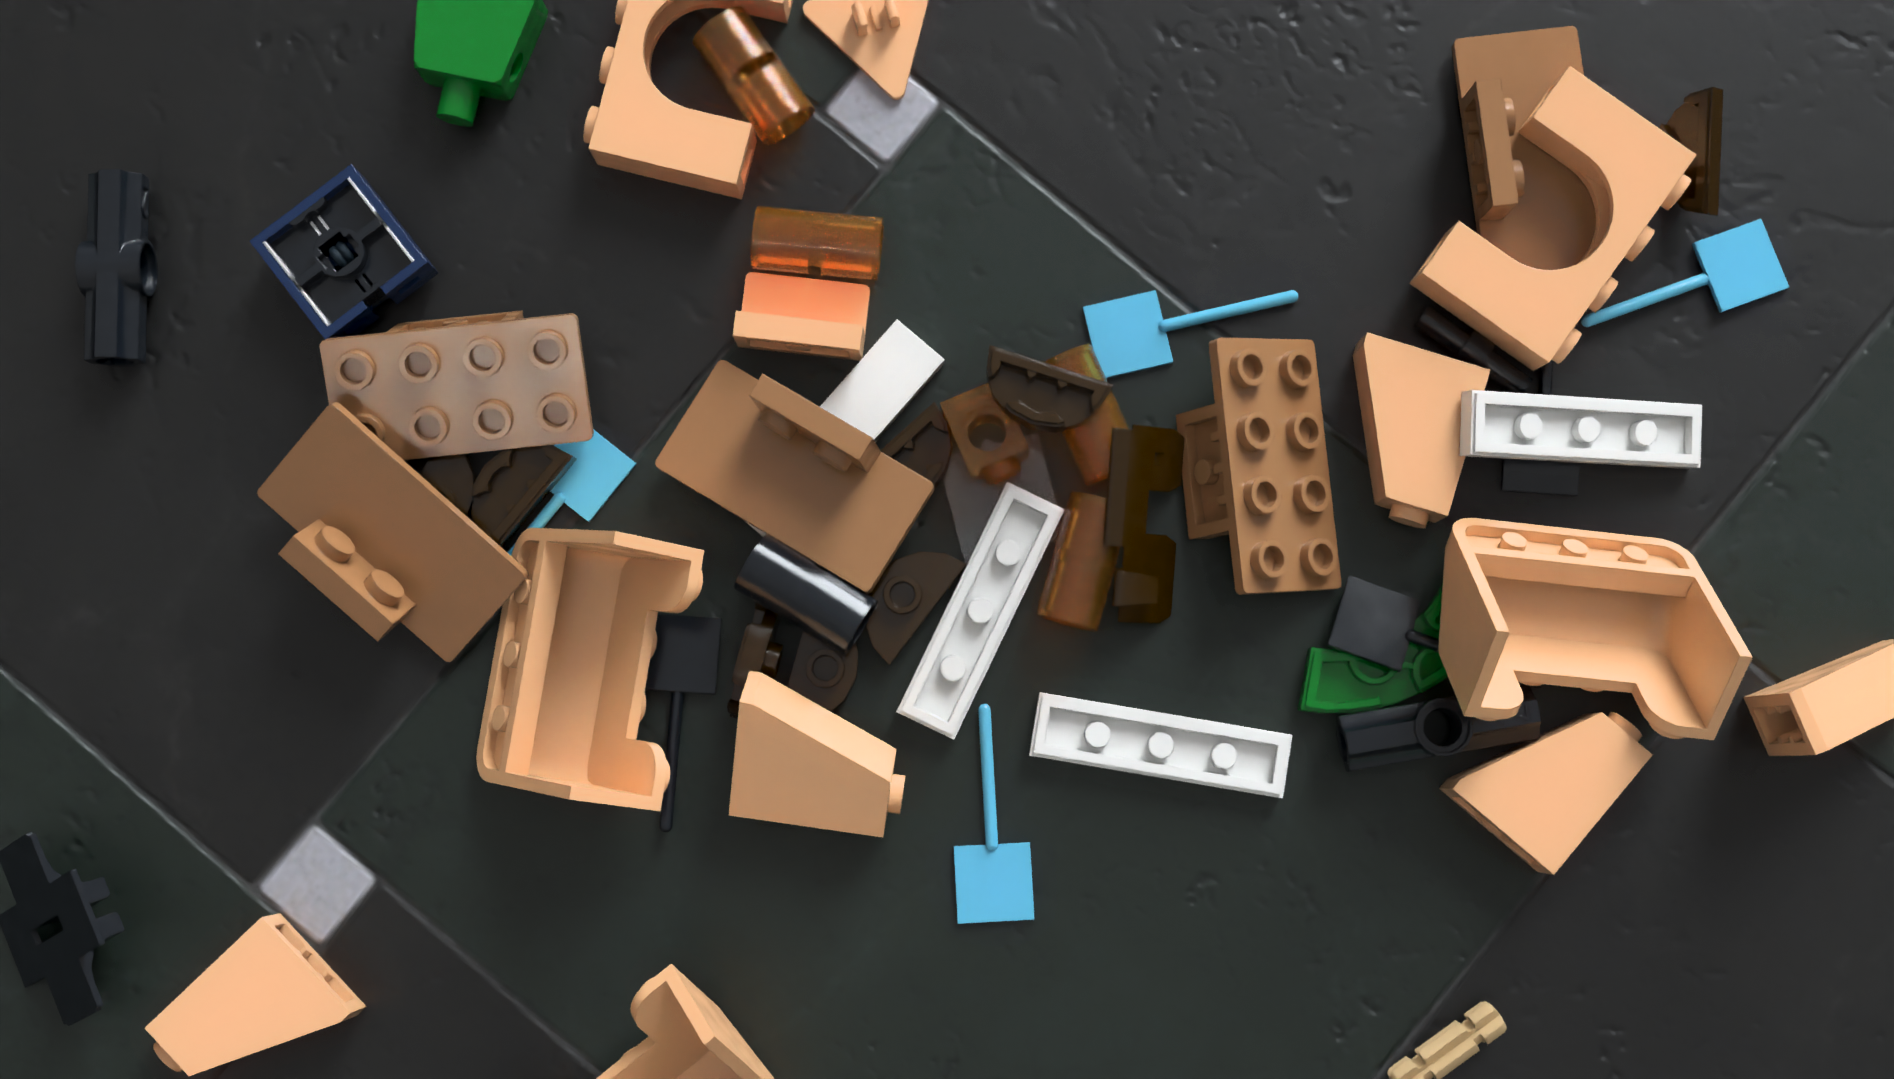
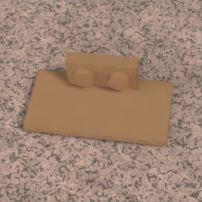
M1565 26L1456 39L1452 45V56L1477 234L1514 260L1532 268L1558 270L1576 265L1589 249L1595 232L1596 215L1591 195L1585 184L1573 171L1518 133L1552 83L1569 66L1584 75L1576 27Z
M523 310L405 322L396 324L385 333L327 338L319 346L329 405L334 402L340 403L403 460L589 441L594 435L579 321L577 315L573 313L524 318Z
M1217 338L1209 342V354L1215 403L1176 415L1177 432L1184 437L1182 480L1189 540L1210 539L1229 535L1235 591L1239 595L1339 589L1342 582L1314 342L1307 339Z
M725 360L717 362L655 461L656 467L662 472L762 532L771 535L865 593L873 591L934 492V485L930 480L882 453L874 439L765 374L762 373L760 378L756 379Z
M334 402L325 408L257 491L260 499L298 531L278 554L377 642L401 622L444 661L451 662L528 577V571L338 402Z

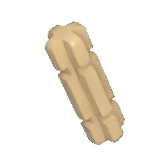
M1486 1001L1478 1003L1464 1013L1466 1020L1462 1023L1456 1020L1417 1047L1414 1050L1416 1053L1415 1057L1410 1059L1405 1056L1391 1066L1387 1072L1389 1079L1443 1078L1479 1052L1478 1044L1486 1042L1488 1045L1505 1033L1507 1027L1503 1018L1490 1003Z

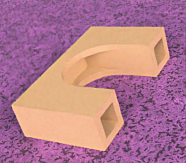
M618 0L615 23L621 25L615 48L608 46L602 57L599 81L601 84H605L600 107H590L584 126L583 139L585 143H589L588 149L596 163L604 167L742 199L757 143L752 123L689 109L669 100L652 82L651 60L653 51L660 36L667 27L689 12L704 8H722L787 24L793 0Z
M1571 66L1552 83L1518 133L1573 171L1587 187L1595 208L1596 226L1592 242L1586 254L1576 265L1558 270L1532 268L1514 260L1465 224L1458 221L1444 234L1409 283L1532 371L1546 365L1551 360L1560 364L1571 352L1582 335L1574 327L1587 309L1596 313L1611 296L1618 285V281L1611 277L1612 273L1624 257L1632 262L1648 244L1655 230L1647 224L1660 206L1668 211L1685 192L1691 182V178L1686 176L1684 172L1696 157L1694 152Z

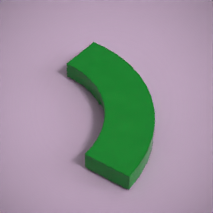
M1443 582L1428 606L1417 616L1413 628L1415 631L1439 639ZM1409 642L1400 672L1336 649L1311 647L1308 648L1297 711L1327 714L1374 710L1399 703L1423 693L1445 680L1448 675L1438 652Z

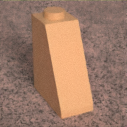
M1367 332L1355 346L1353 361L1374 504L1391 509L1389 518L1395 522L1416 528H1426L1428 521L1436 523L1449 515L1465 456H1460L1461 394L1463 391L1469 390L1485 391L1490 369Z
M1894 639L1882 640L1743 697L1768 755H1818L1894 718Z
M749 671L739 702L729 816L883 838L888 813L900 814L906 776L893 774L896 748L760 672Z
M1603 712L1588 713L1541 734L1540 739L1526 741L1447 778L1439 789L1537 872L1554 875L1653 754L1638 743L1642 737L1641 732L1621 715L1615 712H1610L1608 716Z
M278 913L261 917L145 1027V1030L155 1039L156 1042L153 1044V1049L160 1060L176 1072L184 1071L189 1077L357 1016L367 1006L282 914Z

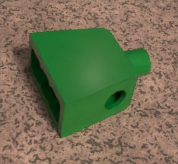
M417 0L414 67L425 83L442 88L436 112L437 118L454 125L471 127L474 124L480 96L504 101L511 100L514 97L547 19L548 10L543 0Z

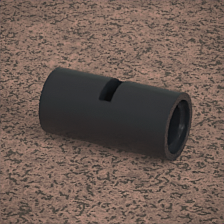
M766 534L753 549L734 585V589L844 656L851 650L862 634L878 604V600L832 572L823 571L818 567L817 563L769 534Z

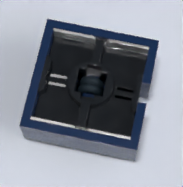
M352 164L249 241L324 339L360 334L380 318L374 309L386 299L391 298L395 303L399 304L439 273L369 182Z

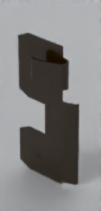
M1133 424L1132 429L1112 428L1103 545L1123 547L1122 568L1115 569L1112 606L1119 607L1118 622L1161 623L1171 616L1177 543L1167 535L1146 534L1149 491L1170 492L1181 485L1184 437L1175 429Z

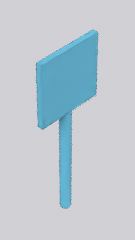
M1758 219L1692 243L1703 273L1598 310L1596 313L1592 312L1584 315L1581 318V324L1584 327H1591L1705 285H1709L1720 313L1788 289L1789 285L1762 219Z
M1156 290L1084 306L1083 312L1100 380L1173 363L1166 334L1168 331L1294 303L1298 300V293L1290 290L1165 320L1162 317Z
M595 430L593 437L589 441L555 444V447L572 455L577 460L550 491L554 496L528 528H544L563 503L567 504L590 523L637 463ZM514 545L507 552L510 555H512Z
M981 704L978 708L985 845L954 846L958 924L1035 920L1030 842L998 844L991 708L988 704Z

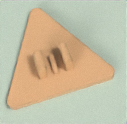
M809 0L803 5L804 16L891 99L900 100L904 97L929 0Z

